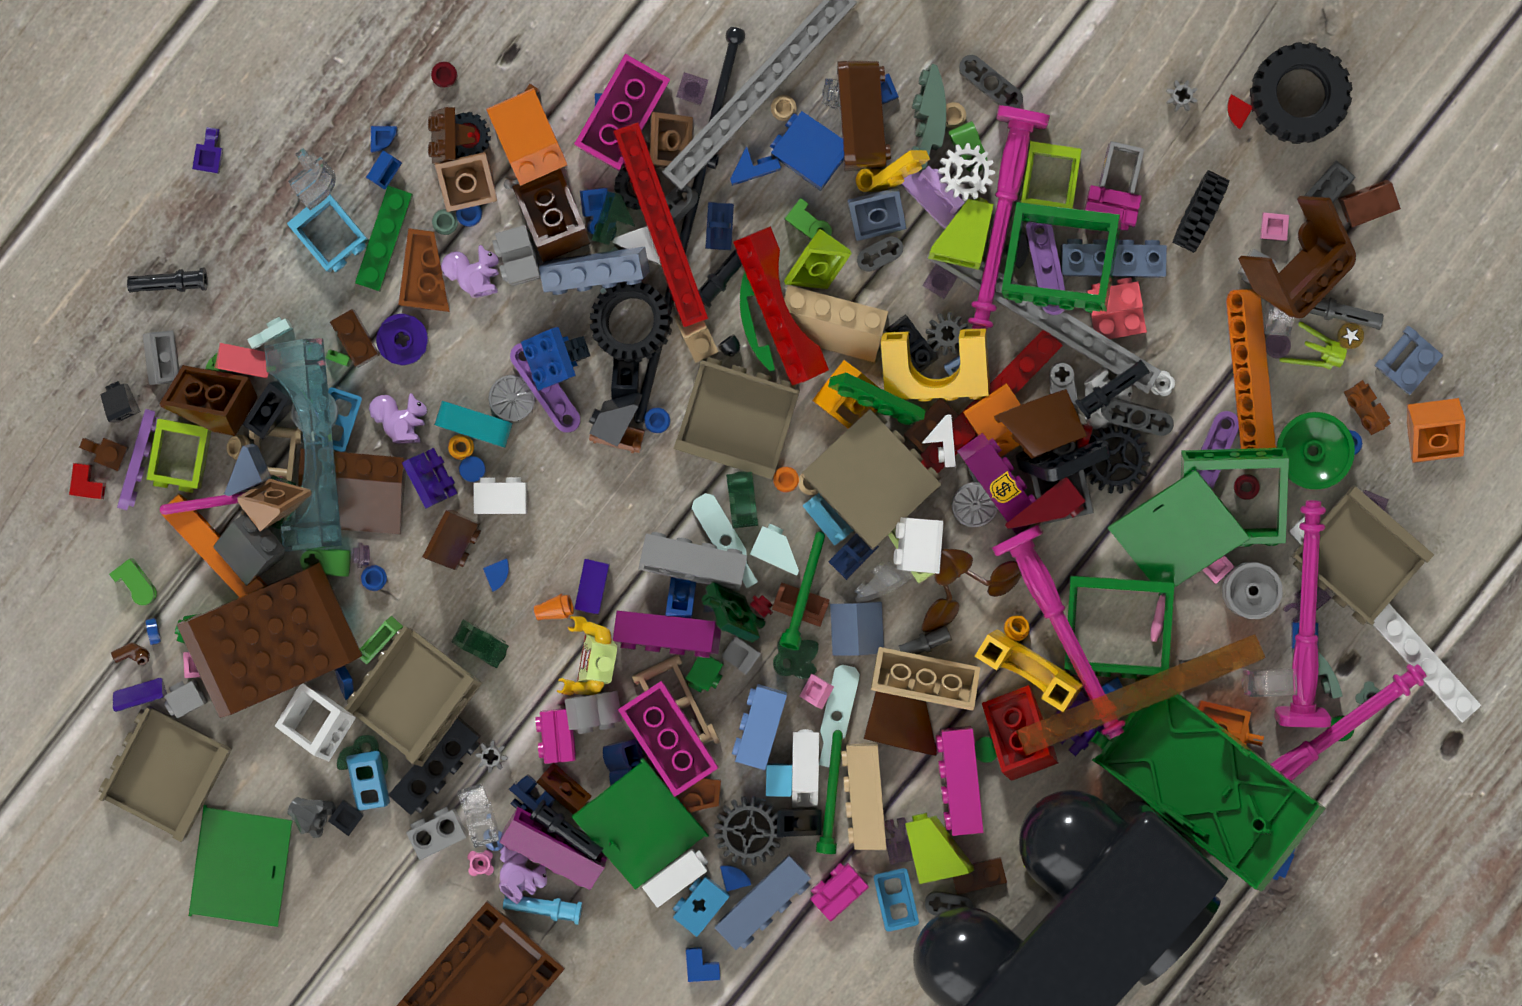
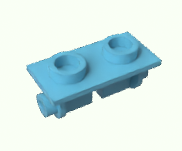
M819 493L803 505L834 545L854 531Z

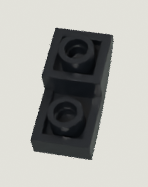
M906 314L885 329L887 333L909 332L911 362L919 373L939 359Z

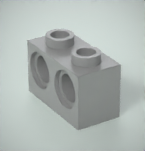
M444 807L433 813L435 818L427 822L422 818L410 824L412 829L408 830L406 834L419 860L467 838L468 834L455 808L448 810L447 807ZM445 819L451 820L455 826L454 831L451 833L444 832L441 828V822ZM420 831L430 833L431 842L429 844H423L419 841L418 834Z

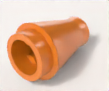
M560 594L539 605H535L534 613L538 621L543 619H568L569 615L574 614V607L569 595Z

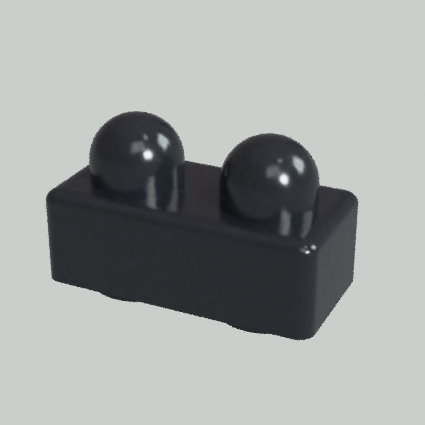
M1078 790L1055 792L1042 798L1030 809L1024 818L1019 834V851L1022 862L1031 877L1047 892L1012 930L993 914L975 907H956L939 913L924 926L917 938L913 953L915 975L923 991L938 1006H1116L1138 981L1144 986L1155 981L1196 941L1216 914L1221 900L1216 895L1224 887L1228 877L1143 801H1131L1116 813L1107 803L1090 793Z

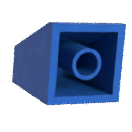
M803 111L799 115L794 113L785 125L789 129L783 137L778 134L770 145L773 148L771 155L776 159L778 158L781 163L821 191L844 161L843 139Z

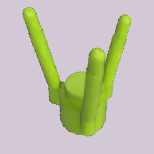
M1300 321L1298 323L1300 327L1327 343L1323 347L1309 341L1304 342L1306 346L1322 352L1321 359L1324 361L1279 358V361L1283 363L1318 366L1331 370L1333 366L1338 368L1342 366L1347 349L1341 347L1339 342L1331 340Z

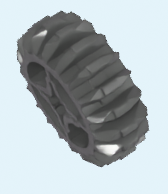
M742 796L741 805H738L735 799L731 800L734 807L732 810L727 805L723 806L727 815L725 816L720 813L717 815V818L722 820L723 824L715 823L714 828L721 829L722 832L714 834L715 839L723 838L724 841L718 843L717 846L719 849L727 846L728 849L723 853L725 857L729 856L732 852L734 853L732 862L735 863L738 856L743 857V866L746 865L747 858H751V863L754 866L757 864L756 857L758 856L763 863L766 862L765 852L770 856H774L775 853L770 847L780 848L781 844L774 839L783 837H777V823L774 822L777 820V813L772 816L770 814L774 806L770 805L765 809L763 808L766 803L765 799H762L760 804L756 805V796L751 797V803H746V797ZM748 810L747 818L743 823L728 824L735 814ZM756 811L767 819L771 830L756 825ZM752 818V829L756 828V833H751V837H749V841L746 843L745 832L742 833L740 829L746 828L747 824H749V819ZM727 832H733V834H738L742 837V850L731 843ZM755 838H769L763 847L750 851L751 842Z

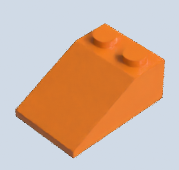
M534 88L486 109L520 186L568 165Z

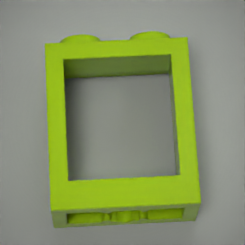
M1030 141L1020 203L1073 209L1082 149ZM1034 155L1072 160L1065 203L1028 198Z
M157 418L146 480H152L153 486L168 488L169 484L179 485V491L190 493L194 492V488L201 489L212 431L198 425ZM165 430L200 437L192 481L157 475Z

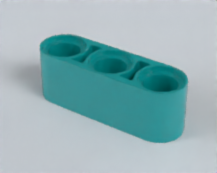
M442 401L434 425L505 448L513 423Z

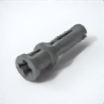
M1331 297L1329 299L1323 298L1309 312L1310 314L1324 317V320L1329 321L1336 318L1376 328L1377 330H1380L1384 318L1382 313L1339 304L1337 300Z

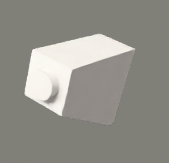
M803 729L793 732L792 808L818 809L819 733Z

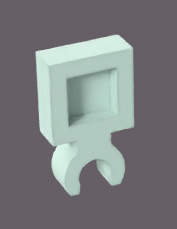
M278 317L266 324L267 329L247 339L251 348L256 349L266 342L272 341L292 330L293 327L288 319L281 320Z

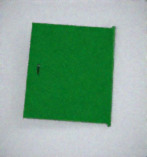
M1196 469L1108 526L1109 531L1150 581L1174 582V588L1253 538L1251 534H1247Z
M644 758L641 759V763L572 815V818L590 839L604 848L602 850L604 855L635 890L703 837L709 836L676 796L674 797L667 785Z
M203 805L188 916L192 917V914L278 927L293 820L207 808V805Z

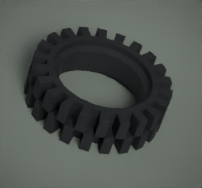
M1207 170L1194 196L1190 200V204L1180 221L1181 223L1177 228L1172 243L1193 253L1197 250L1219 209L1230 180Z
M626 281L625 283L618 282L613 288H605L607 292L604 295L601 293L598 295L597 298L600 300L598 303H593L594 313H590V319L592 320L590 329L593 331L594 334L592 336L598 342L600 348L615 359L624 360L632 363L633 360L642 362V359L645 357L647 359L652 358V353H659L662 350L660 346L667 344L668 339L666 337L668 334L671 335L672 332L670 324H673V318L670 316L672 312L671 308L667 305L666 299L651 285L644 284L643 282L633 285H627ZM630 298L643 300L649 304L654 316L653 327L650 333L638 343L624 344L618 342L612 336L609 329V318L613 309L620 302Z

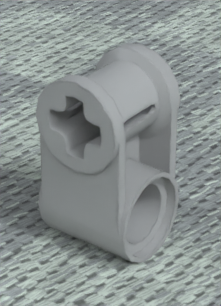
M1056 363L1049 371V394L1067 389L1077 411L1078 407L1075 403L1077 393L1073 369L1066 363ZM1059 367H1063L1064 371H1068V376H1065L1062 382H1060V378L1055 377V372H1059Z

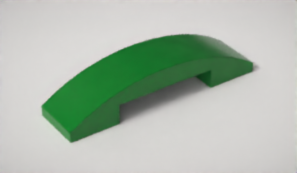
M744 272L740 289V313L743 328L753 352L759 361L772 372L775 371L769 345L758 346L747 298L753 297L755 294L746 272Z

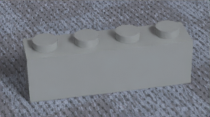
M652 532L645 535L638 570L708 585L715 582L728 589L740 591L747 555H743L742 551L737 549H727L725 551L717 549V546L713 544L702 543V545L692 544V541L686 538L674 540L666 538L665 534Z

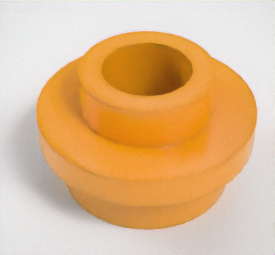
M457 434L450 439L448 450L452 457L463 460L472 455L474 443L469 436ZM459 442L466 444L465 451L459 452L457 450Z
M1011 616L1006 620L1004 632L1010 639L1021 641L1029 634V623L1024 617ZM1013 626L1017 627L1019 632L1015 631Z

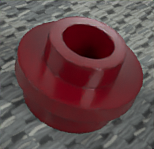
M1243 474L1234 482V492L1243 500L1253 499L1259 493L1260 484L1253 475ZM1244 482L1250 483V491L1244 492L1242 490Z
M756 595L752 597L754 600L750 605L762 617L765 618L768 614H773V611L770 609L773 604L763 595L759 598Z

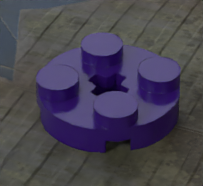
M395 314L388 317L381 324L376 336V344L380 354L389 362L401 366L410 365L420 360L426 353L429 342L428 332L424 324L416 317L407 314ZM400 332H403L404 336L409 335L410 340L407 341V346L405 347L401 344H396L395 340L399 338L398 334Z

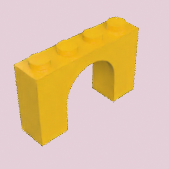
M986 329L960 330V366L951 376L943 379L927 378L914 368L910 357L909 332L883 333L881 353L884 390L904 400L917 399L922 402L930 401L933 398H943L944 400L952 401L959 397H969L970 399L977 400L984 398V396H989L990 378Z
M998 629L987 635L974 656L995 670L1006 668L1029 680L1044 692L1041 699L1062 712L1073 704L1083 688L1080 680L1018 641L1010 639Z

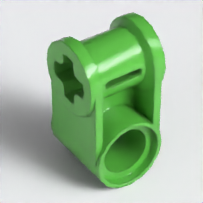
M972 121L948 131L954 148L959 144L963 150L966 143H969L971 150H974L978 145L980 146L979 153L983 154L985 152L977 129ZM969 155L960 156L964 160L971 159V156ZM973 164L971 167L966 168V170L971 172L975 165ZM982 165L978 167V172L983 170Z
M310 549L301 556L300 564L302 568L311 565L309 562H306V558L315 554V558L321 562L326 575L349 577L350 550Z

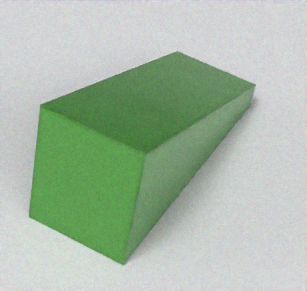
M390 616L360 648L363 654L360 659L365 664H369L403 626L393 616Z

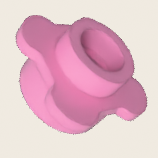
M485 850L481 853L471 851L467 856L468 860H470L469 874L474 877L478 874L491 875L494 872V867L491 865L493 853L490 850ZM479 861L483 862L482 866L478 864Z

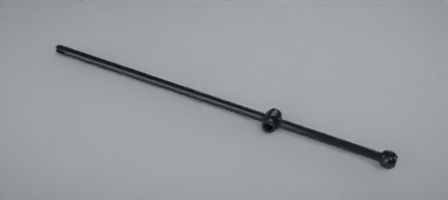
M730 27L726 31L725 38L729 43L709 122L723 108L738 45H741L745 40V31L737 27ZM715 154L694 178L692 187L698 193V200L695 206L685 215L679 237L685 255L708 168L716 169L719 154ZM667 285L664 298L672 311L674 301ZM661 351L659 353H652L653 357L648 361L640 393L642 397L634 417V421L637 424L643 423Z

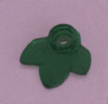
M781 637L777 642L778 654L773 659V668L777 674L784 677L794 675L799 679H807L811 674L814 675L817 672L816 667L811 661L818 653V642L802 640L799 650H791L782 647L779 644ZM784 659L790 661L789 668L783 666Z
M371 735L358 737L353 746L346 747L340 752L337 759V769L347 770L346 757L348 755L366 753L362 750V744L369 743L371 746L369 752L379 751L381 754L384 774L387 773L389 764L387 756L379 750L378 741ZM371 766L356 768L359 780L371 779L374 775Z

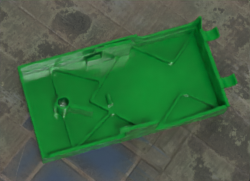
M1157 679L1146 695L1131 686L1125 696L1133 700L1137 705L1125 720V726L1122 727L1124 732L1109 740L1097 731L1091 741L1097 744L1102 749V752L1093 758L1092 761L1145 800L1151 808L1255 890L1263 891L1326 808L1166 682Z

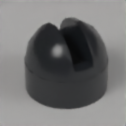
M733 334L723 340L718 345V348L724 355L731 357L739 353L741 344Z

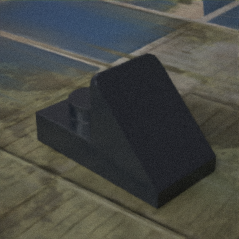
M781 808L777 811V837L821 835L822 809L795 810Z

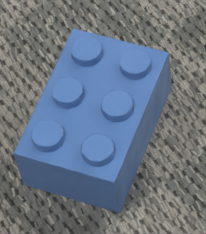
M757 684L756 689H750L747 699V705L751 706L749 714L743 713L739 727L740 730H743V735L741 739L736 738L732 754L736 755L735 762L762 770L766 769L787 692Z

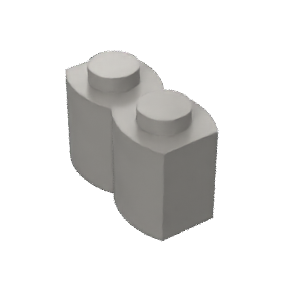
M606 691L595 695L565 699L569 730L577 729L578 734L593 732V727L599 726V730L615 728L614 723L622 721L621 714L618 711L620 708L618 691Z

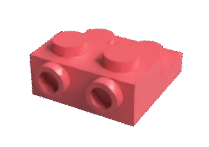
M1132 277L1116 280L1117 285L1110 288L1107 311H1093V313H1090L1092 328L1108 339L1147 333L1139 282H1132ZM1100 283L1092 284V290L1086 291L1088 294L1099 295Z

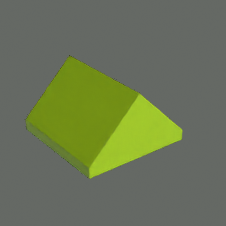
M819 229L784 279L785 285L828 289L852 253L850 249Z

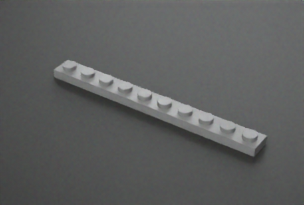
M823 0L666 167L662 174L682 191L857 4V1Z
M928 259L980 291L985 267L983 261L979 270ZM998 273L993 298L995 301L1107 368L1109 371L1119 375L1141 359L1064 311L1058 315H1050L1041 306L1034 305L1033 302L1022 301V303H1015V301L1004 299L1002 294L1004 274ZM1013 280L1012 284L1020 285L1019 283ZM1141 359L1150 371V374H1147L1133 385L1148 394L1161 370Z

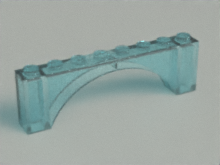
M323 338L299 339L264 346L266 370L289 393L300 419L305 450L304 475L301 487L312 491V495L295 509L281 525L282 545L285 547V552L342 546Z

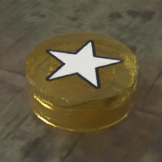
M1348 323L1338 330L1337 340L1342 347L1354 349L1362 344L1364 332L1359 325Z

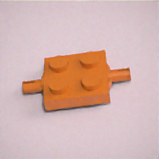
M1203 700L1199 701L1198 708L1242 743L1262 747L1263 742L1253 739L1263 741L1264 736L1249 733L1250 711Z

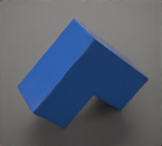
M702 947L686 948L688 982L720 980L719 962L703 963Z

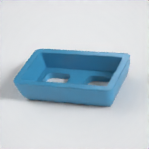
M331 387L328 393L335 401L342 399L352 404L349 415L345 417L338 414L335 422L336 425L344 428V432L340 441L327 438L325 432L320 435H314L313 442L344 452L362 398Z
M373 751L348 755L346 762L356 809L362 811L388 806L390 798L388 796L389 793L380 752ZM371 766L374 777L359 780L356 768ZM375 789L378 793L379 801L363 803L361 792Z
M902 868L876 874L874 876V883L885 930L890 932L918 925L919 918L907 869ZM899 878L902 891L887 894L884 881ZM905 903L908 916L896 920L893 919L890 913V906Z

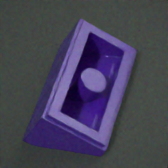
M584 559L574 609L597 615L600 614L610 564Z
M157 678L113 692V710L117 712L164 698L167 692L163 679Z

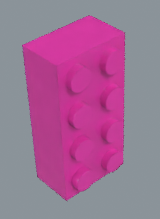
M625 54L575 141L574 146L620 171L624 161L613 131L637 122L642 131L666 90L670 79Z
M660 681L618 709L674 797L719 768L663 681Z
M971 726L940 729V735H936V746L938 753L942 752L943 760L938 761L939 774L941 778H945L946 785L941 787L942 802L948 805V812H943L945 828L950 830L952 836L984 833L973 728Z

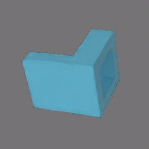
M767 763L766 796L790 797L792 795V764Z

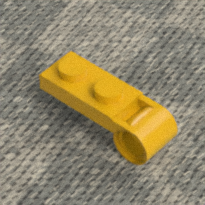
M910 150L885 169H861L856 176V185L862 192H882L890 187L899 186L905 181L904 178L919 172L922 169V165L930 160L926 150Z

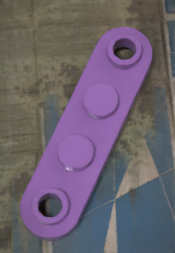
M1027 222L1026 231L1038 287L1065 291L1052 225ZM1038 228H1043L1044 232L1042 234L1035 233V230ZM1048 304V306L1042 307L1050 315H1058L1065 310L1059 308V305L1052 306Z
M521 343L515 345L510 353L511 362L560 431L566 433L575 431L580 425L581 418L572 402L558 383L538 391L527 360L521 361L519 359V354L523 352ZM565 415L572 416L573 421L571 424L566 425L563 422Z
M149 409L144 411L117 508L127 510L128 506L134 507L138 492L133 491L135 482H141L145 467L140 466L143 456L148 457L152 442L147 440L150 431L155 433L158 418L154 417L155 411Z
M1224 411L1215 416L1201 450L1231 448L1239 429L1238 417L1233 412ZM1227 419L1230 422L1228 429L1222 428V420ZM1197 470L1213 490L1221 470Z

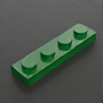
M387 186L355 284L381 291L413 196L412 193Z
M842 373L830 377L828 387L838 391L839 395L851 397L857 400L860 405L875 408L878 410V413L892 416L898 419L897 421L901 424L911 425L913 422L924 419L925 409L853 375Z

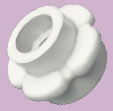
M1161 371L1151 387V391L1155 395H1169L1172 392L1171 389L1175 387L1174 378L1170 376L1169 372ZM1161 381L1164 382V386H1160Z

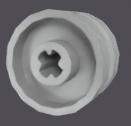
M1243 562L1235 566L1225 575L1222 584V597L1226 606L1234 614L1247 619H1262L1272 614L1279 606L1283 596L1282 583L1278 574L1269 566L1256 562ZM1251 586L1257 587V589L1254 590L1256 592V595L1254 596L1250 595L1248 592Z

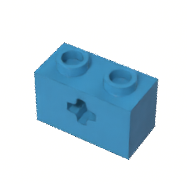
M707 875L703 879L697 878L689 887L692 893L686 900L681 897L673 907L675 911L673 918L696 937H698L730 897L727 891ZM703 898L705 900V909L701 907L698 910L694 909L695 902L693 900L700 901Z

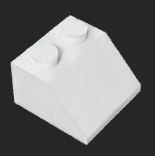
M900 518V523L896 525V538H899L898 549L894 551V564H897V570L939 574L943 521Z

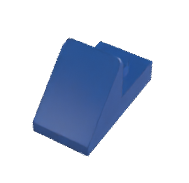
M746 147L730 178L732 186L780 171L781 166L778 158L773 160L772 156L764 157L757 160L758 165L753 166L748 148Z
M671 577L665 616L693 617L697 582Z

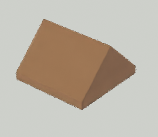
M652 112L650 156L654 168H666L692 141L693 117Z
M486 152L456 158L452 161L435 163L447 212L497 201L492 170Z
M268 479L237 498L239 505L258 530L262 531L291 514L312 495V491Z

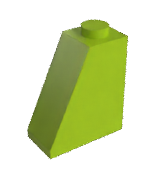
M979 197L973 200L968 199L933 244L928 259L979 270L994 204H990L988 200Z
M927 813L913 815V820L905 823L919 884L965 875L975 871L973 864L936 815L928 817Z

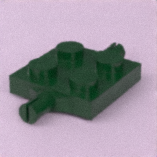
M715 582L705 587L708 594L702 597V604L714 610L716 624L722 631L729 632L738 638H743L752 643L760 638L757 628L762 629L766 622L764 621L765 619L756 616L752 612L746 596Z

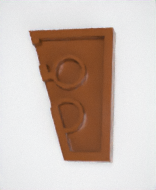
M408 228L398 305L450 312L435 234L432 231Z
M656 773V774L662 779V781L665 783V781L663 780V778L661 777V775H660L659 773ZM703 778L676 797L689 812L719 806L721 779Z

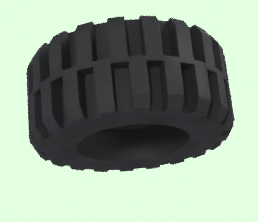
M1302 42L1279 48L1260 64L1252 79L1253 84L1252 88H1250L1249 96L1252 97V103L1250 105L1253 108L1252 112L1255 111L1257 115V122L1266 128L1265 131L1269 135H1275L1278 137V140L1283 142L1290 141L1292 144L1310 143L1334 131L1340 122L1345 119L1348 113L1347 109L1352 102V97H1350V91L1353 90L1352 82L1348 80L1347 76L1350 74L1347 68L1344 69L1340 64L1342 60L1338 56L1334 57L1331 55V50L1326 47L1319 48L1315 43L1302 44ZM1292 70H1308L1315 74L1322 82L1325 91L1324 102L1321 108L1311 116L1294 117L1288 114L1278 101V84L1281 78Z

